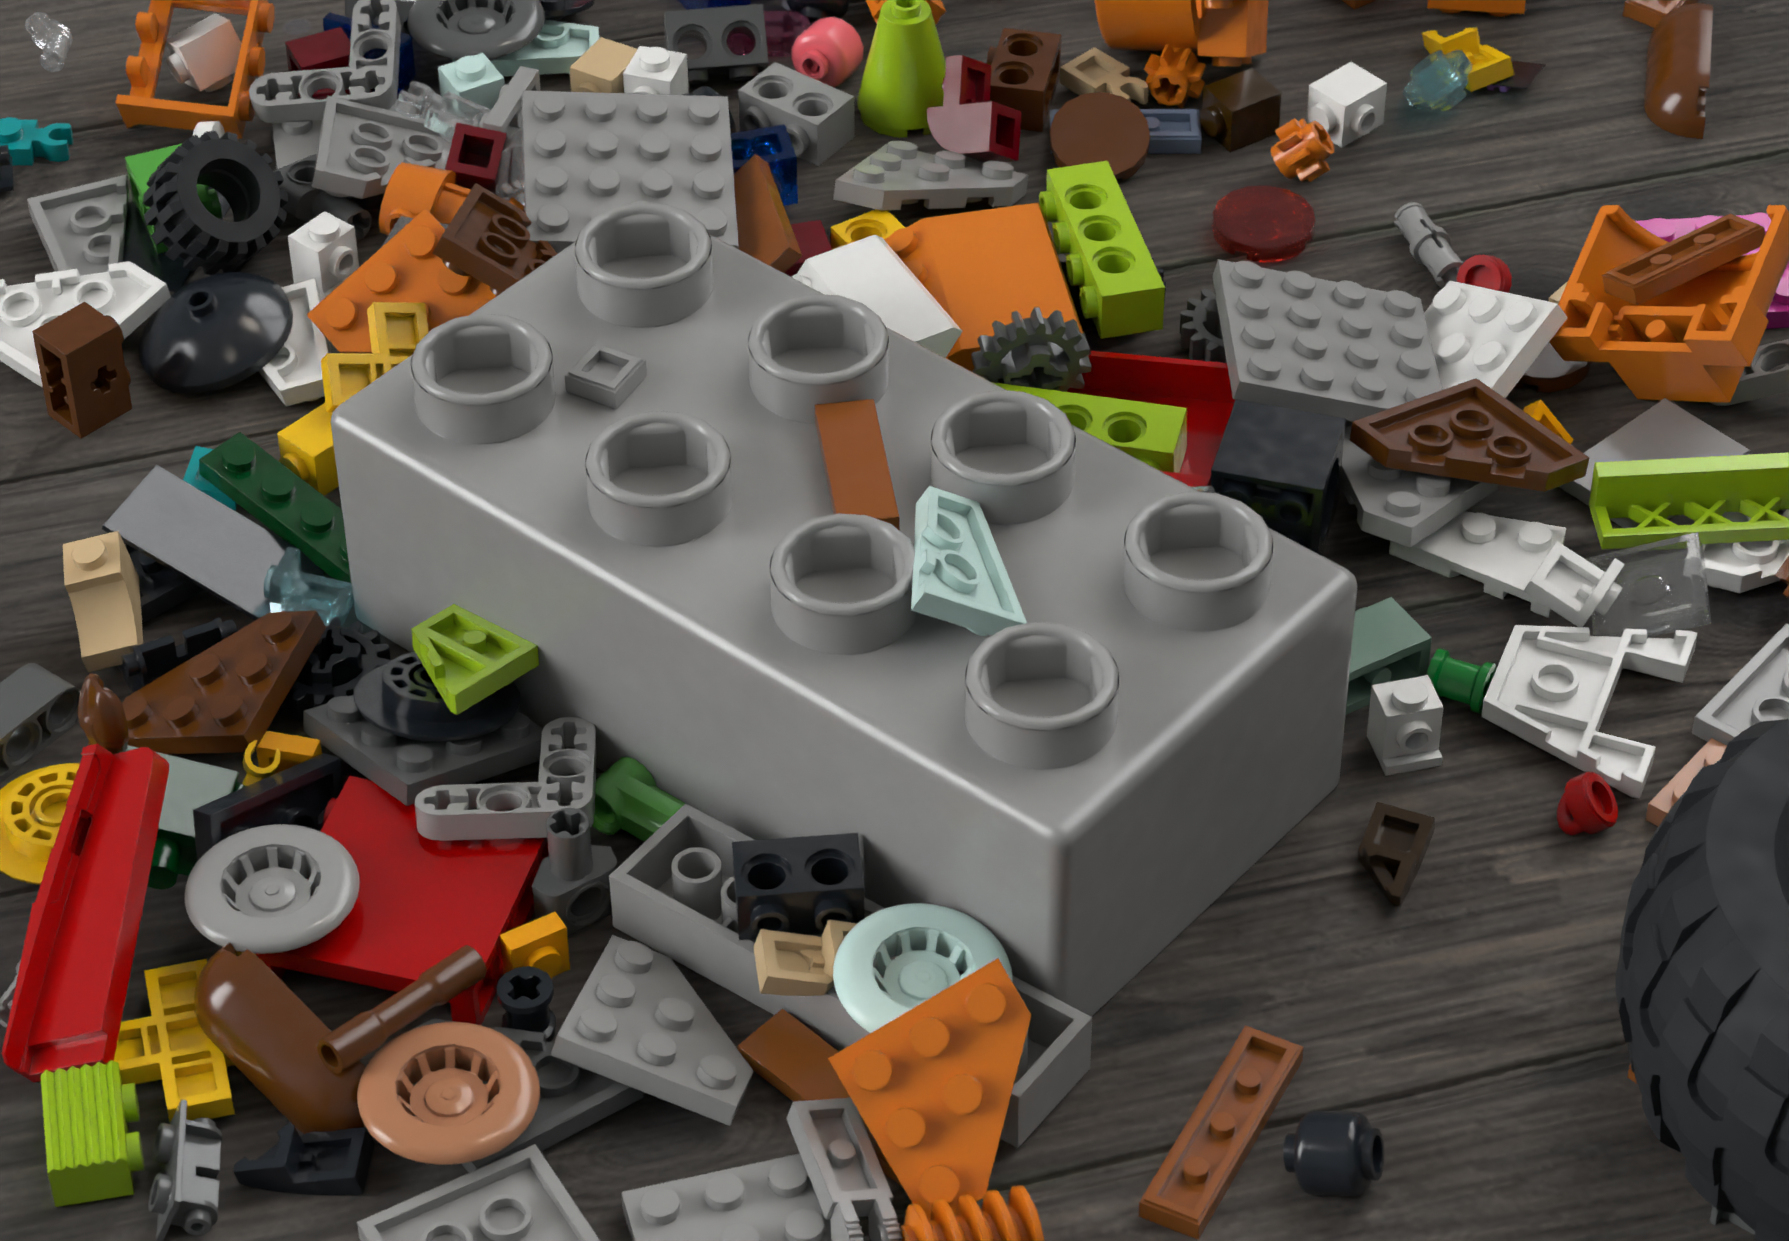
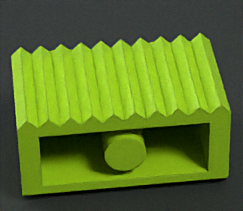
M110 1060L106 1065L97 1062L93 1067L84 1064L80 1069L71 1066L67 1071L58 1068L54 1073L45 1070L41 1074L47 1173L55 1207L133 1195L134 1183L132 1174L133 1172L144 1170L139 1131L129 1133L128 1123L140 1121L135 1083H122L119 1063Z

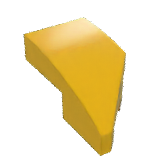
M1477 27L1465 28L1463 31L1446 38L1439 35L1437 30L1422 33L1424 47L1433 59L1452 79L1470 92L1514 75L1511 57L1489 45H1481Z

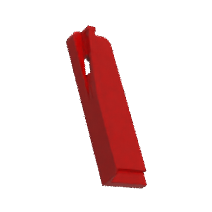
M98 743L85 746L82 749L81 755L83 756L66 803L67 807L54 847L50 852L36 901L32 903L2 1049V1057L5 1064L32 1082L41 1081V1074L45 1070L54 1073L58 1068L67 1071L71 1066L80 1069L84 1064L93 1067L97 1062L106 1065L110 1060L114 1061L169 774L168 761L148 747H141L117 754H112Z

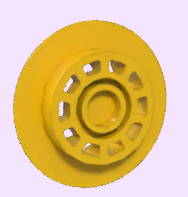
M64 763L42 767L12 780L0 789V872L18 881L41 885L80 763Z

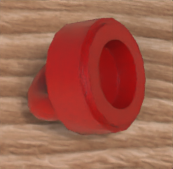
M1475 255L1467 259L1460 266L1456 282L1509 293L1512 286V275L1508 266L1500 258L1492 255Z
M1587 771L1566 783L1565 793L1562 795L1557 807L1558 826L1564 833L1576 835L1585 831L1589 834H1597L1614 826L1618 818L1617 802L1610 786L1600 775Z

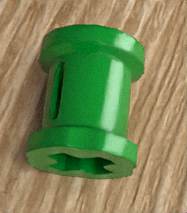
M1439 648L1430 661L1426 675L1429 676L1438 696L1470 705L1472 712L1482 714L1483 701L1495 674L1496 665L1485 662L1482 666L1460 661L1450 657L1448 650Z

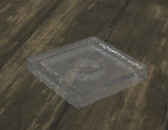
M1698 532L1587 558V561L1604 572L1614 558L1625 564L1614 580L1615 583L1623 588L1604 616L1595 610L1592 613L1594 636L1622 637L1625 629H1646L1647 638L1672 633L1675 630H1685L1712 623L1703 545Z

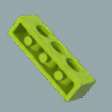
M1101 161L1047 169V190L1040 192L1039 204L1044 211L1047 223L1051 222L1053 226V242L1057 254H1065L1069 283L1071 286H1078L1080 289V303L1085 319L1092 318L1101 339L1163 329L1165 286L1109 162Z
M992 382L1007 391L1026 392L1046 399L1064 412L1071 424L1159 471L1180 473L1187 449V408Z

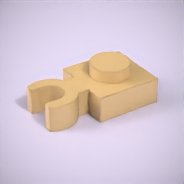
M1095 47L1060 67V84L1078 95L1106 92L1122 96L1128 101L1130 99L1137 100L1143 105L1148 103V84L1139 78L1129 77L1130 68Z

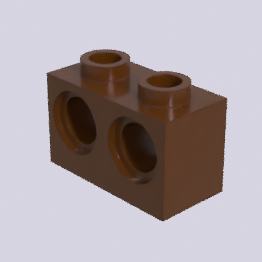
M1003 28L998 46L989 47L986 64L992 65L990 101L1021 111L1020 129L1038 132H1043L1060 78L1062 34Z

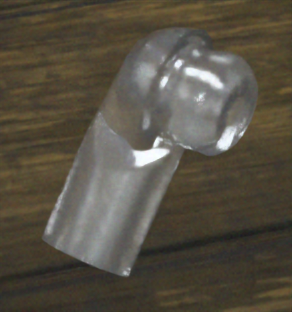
M35 12L26 20L25 30L32 35L31 40L33 43L43 49L40 57L41 66L47 71L58 72L63 68L71 48L72 34L61 22L50 20L45 12Z

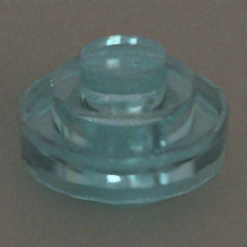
M1441 50L1436 51L1421 60L1410 71L1409 75L1412 80L1405 87L1403 96L1412 108L1416 110L1424 107L1430 110L1440 107L1442 111H1447L1466 96L1464 88L1468 84L1469 79L1467 75L1472 70L1473 64L1462 50L1452 51L1446 55Z

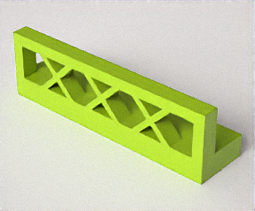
M1789 452L1595 462L1589 508L1601 549L1789 540V519L1777 513L1779 510L1789 509ZM1727 512H1740L1751 519L1748 522H1732L1722 515ZM1669 515H1684L1695 522L1692 525H1677L1666 518ZM1629 518L1639 523L1636 528L1612 529L1610 519Z

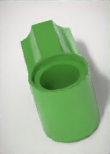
M621 757L596 779L595 811L592 826L607 835L615 834L618 830L623 829L645 842L685 802L658 788L651 773L640 762L630 757Z

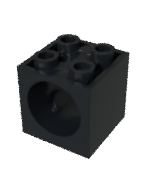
M1236 399L1211 469L1210 493H1218L1243 502L1263 518L1268 528L1322 556L1339 501L1346 418Z

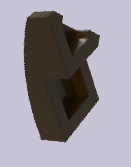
M1377 802L1359 847L1358 859L1391 904L1401 906L1428 849L1435 830V818Z

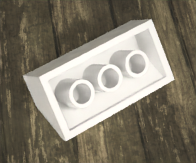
M872 235L808 258L798 273L792 276V278L825 295H840L863 303L881 317L882 322L887 328L944 358L947 357L962 333L960 327L887 242L877 235Z

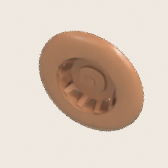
M441 1022L411 1029L393 1038L380 1048L370 1059L361 1076L357 1102L365 1127L385 1148L413 1161L427 1164L452 1165L488 1157L515 1141L529 1126L536 1113L540 1099V1084L531 1059L509 1037L482 1025L464 1022Z

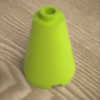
M887 0L881 7L857 97L861 120L866 126L880 134L896 138H908L907 130L924 128V135L932 134L927 120V108L943 106L944 93L942 84L945 76L946 61L931 7L925 0Z

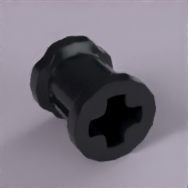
M529 966L514 968L506 972L499 979L496 987L498 1002L505 1009L501 1027L545 1033L546 1042H551L555 1037L556 1027L555 1014L549 1008L554 995L552 979L545 971Z

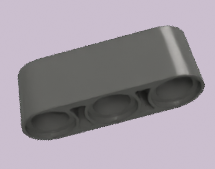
M28 663L20 667L0 683V783L67 732L79 718L78 706L81 690L36 663Z

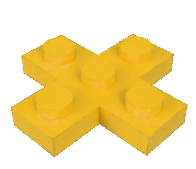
M373 302L367 309L372 353H327L321 359L326 412H333L340 404L413 354L416 345L429 333L425 303Z
M206 959L144 970L151 1016L123 1021L120 1026L114 1061L119 1063L122 1083L141 1084L162 1079L169 1122H171L181 1099L187 1100V1120L193 1121L202 1117L213 1119L235 1114L226 1067L234 1066V1064L207 1037L200 1027L195 1013V988L199 975L207 963Z

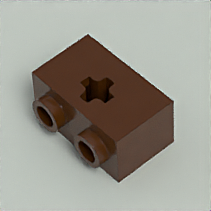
M83 302L32 331L47 412L50 417L82 439L133 409L129 391L131 377L125 366L122 350L124 335L114 318L109 315H103L86 302Z

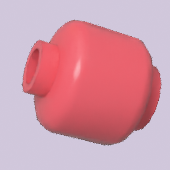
M835 17L821 18L797 37L792 47L791 60L795 71L835 88L858 69L863 60L864 47L859 34L846 21Z

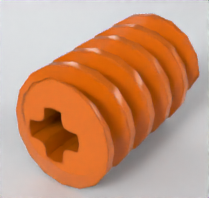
M1020 1185L1013 1186L1009 1191L1007 1205L996 1190L986 1191L983 1197L982 1209L979 1208L971 1195H961L957 1203L956 1215L946 1200H935L932 1204L930 1220L920 1205L911 1204L906 1209L904 1225L900 1228L902 1230L901 1241H1044L1037 1208L1025 1187Z

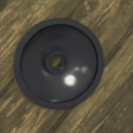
M226 272L198 279L170 295L171 297L152 314L141 334L139 358L150 379L158 386L169 391L198 394L229 387L262 369L284 346L293 324L291 304L284 290L277 283L261 275Z

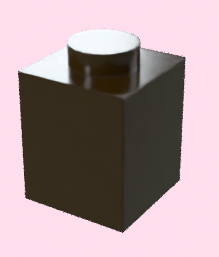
M1253 68L1203 87V106L1200 112L1201 127L1229 152L1276 135L1275 130L1280 125L1282 92Z

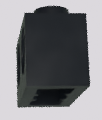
M858 833L732 842L739 940L757 939L761 929L802 935L823 934L828 920L858 924L865 918L864 882Z

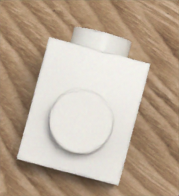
M1556 541L1523 591L1577 627H1583L1594 610L1602 616L1607 613L1623 588L1615 583L1614 580L1625 564L1614 558L1604 572Z

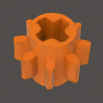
M1166 44L1161 56L1150 55L1144 68L1148 73L1145 82L1148 84V90L1151 91L1158 104L1178 105L1179 108H1183L1188 96L1197 99L1200 96L1205 85L1201 77L1206 65L1205 63L1198 62L1191 48H1172L1169 44Z
M1294 118L1275 130L1280 141L1271 147V155L1276 166L1285 177L1292 179L1298 175L1300 181L1303 182L1308 179L1311 182L1330 170L1324 159L1334 153V145L1329 134L1319 122L1312 121L1307 124L1305 119L1297 121Z

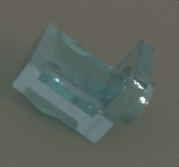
M288 547L278 566L271 565L266 574L263 593L265 598L270 599L271 612L317 610L325 626H329L334 617H339L342 627L354 605L351 583L301 572L300 549Z

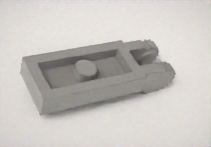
M839 1098L793 1102L786 1120L825 1219H830L832 1241H864L862 1227L859 1226L858 1217L868 1216L871 1241H901L902 1230L899 1227L900 1223H897V1216L891 1204L893 1200L892 1192L858 1109L852 1099Z

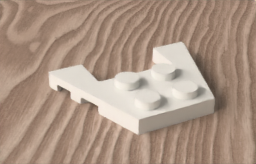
M1515 625L1485 695L1482 717L1584 772H1594L1600 775L1608 785L1631 797L1640 799L1653 764L1655 746L1598 731L1622 669L1625 668L1683 683L1695 651L1698 633L1675 630L1674 639L1647 638L1646 629H1625L1622 637L1590 636L1589 627Z

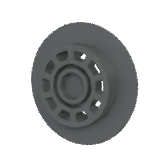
M416 0L410 9L407 25L413 39L423 48L435 54L458 60L465 56L484 53L492 61L529 44L540 33L544 25L545 14L539 0Z

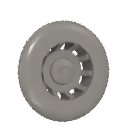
M288 824L265 825L233 834L218 842L203 854L188 877L184 894L185 908L195 928L207 939L220 946L230 942L234 949L239 952H245L248 949L256 954L278 953L313 943L340 925L348 916L357 900L360 879L352 856L341 843L331 836L304 826Z

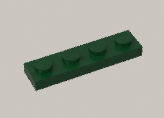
M241 432L199 459V474L283 540L300 549L319 568L352 592L342 509Z

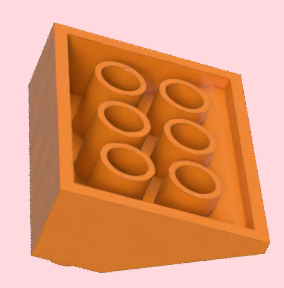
M1039 203L922 218L906 228L895 231L890 237L884 239L962 330L961 335L946 359L971 372L974 370L971 354L981 351L977 340L980 335L993 337L995 333L992 323L995 320L1003 323L1005 326L1012 323L1011 313L1014 311H1018L1022 319L1030 318L1034 307H1040L1043 318H1048L1050 314L1058 310L1061 311L1064 323L1074 319L1077 321L1080 333H1083L1044 211Z

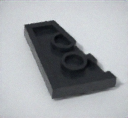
M322 753L193 809L197 861L211 847L223 839L254 827L288 824L321 831L328 802L331 798H338L343 789L341 758Z

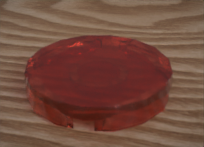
M1268 185L1247 186L1231 191L1217 202L1213 211L1212 229L1214 239L1225 251L1235 255L1236 249L1239 252L1247 253V260L1259 263L1279 262L1295 257L1305 250L1306 243L1309 240L1312 241L1314 237L1316 220L1311 205L1303 197L1287 189Z

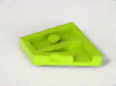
M452 604L411 628L414 651L450 712L456 715L539 666L538 645L456 604Z

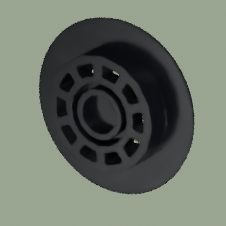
M416 652L402 654L389 661L388 664L370 671L359 680L354 690V701L358 711L374 726L399 737L428 742L462 741L494 732L507 724L515 716L521 702L520 692L512 682L456 715L450 712Z

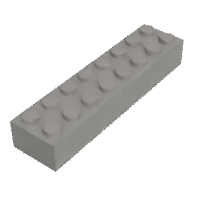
M685 803L609 875L613 927L773 1015L783 1008L839 1051L869 1035L870 1032L862 1028L846 1012L838 998L835 986L826 994L820 996L760 994L753 948L756 939L739 940L732 856V842L754 839ZM864 897L865 918L879 910L885 909ZM822 934L810 935V936L821 937ZM959 971V974H960V975H963L964 972H963V971ZM1013 976V984L1032 1015L1000 1139L1019 1148L1090 1069L1092 1017Z

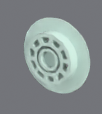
M927 903L895 905L867 916L845 936L838 948L833 965L834 986L841 1004L852 1019L870 1033L999 958L1012 982L1013 975L1003 946L988 928L963 912ZM959 971H963L964 974L960 975Z

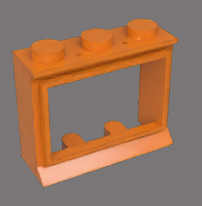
M151 0L148 12L139 11L136 17V30L141 40L139 55L128 56L126 61V74L131 83L130 95L118 94L116 99V105L126 128L143 124L194 130L199 122L219 121L225 133L237 134V138L242 139L246 121L252 122L255 115L249 89L255 81V77H261L264 72L266 56L262 43L264 34L271 33L274 26V4L269 3L268 0ZM174 7L247 16L228 107L154 98Z

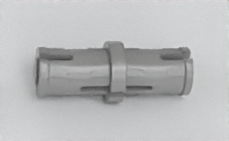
M1410 202L1400 207L1395 213L1396 221H1394V224L1410 243L1409 249L1417 263L1428 268L1440 288L1443 289L1449 281L1456 282V277L1463 261L1452 250L1449 235L1442 227L1436 226L1431 221L1420 203Z

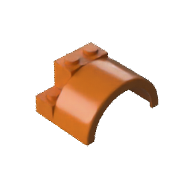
M1095 0L1097 20L1105 43L1114 50L1162 52L1165 45L1169 44L1172 48H1191L1193 53H1197V56H1212L1213 66L1229 67L1252 64V56L1266 53L1268 0Z
M1620 205L1602 206L1598 211L1558 303L1568 318L1549 343L1563 361L1609 362L1637 399L1663 400L1666 398L1669 401L1730 403L1745 366L1750 367L1769 322L1766 315L1789 262V211L1785 205H1768L1766 212L1771 219V223L1759 252L1740 256L1642 304L1635 305L1606 293L1602 275L1669 242L1640 226Z

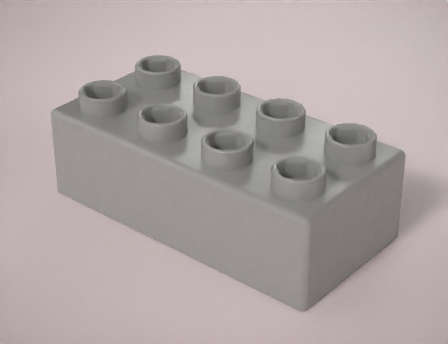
M638 200L629 205L614 207L595 216L579 232L573 244L469 316L454 318L433 328L416 345L411 356L347 399L332 412L331 429L355 614L359 621L373 630H377L381 635L407 651L415 652L411 628L452 604H456L538 645L539 666L513 681L521 696L518 712L527 716L542 728L550 721L564 717H580L594 724L597 743V768L605 772L621 757L633 758L644 765L651 773L658 788L754 840L858 833L865 898L884 908L908 903H927L949 907L973 917L988 928L999 940L1008 956L1013 976L1091 1017L1331 793L1339 783L1357 598V581L1348 569L1268 528L1263 518L1243 502L1218 493L1199 492L1071 424L1064 412L1048 400L1026 392L1007 391L887 328L882 322L881 317L863 303L840 295H825L710 235L705 225L687 211L666 204H654ZM595 342L646 360L647 376L617 409L566 392L565 375ZM874 399L900 517V531L892 524L868 515L833 513L815 424V404ZM928 486L980 503L1027 621L1026 624L1007 627L992 636H980L971 632L966 627L911 611L913 563L915 558L916 503ZM565 747L566 749H574V747Z

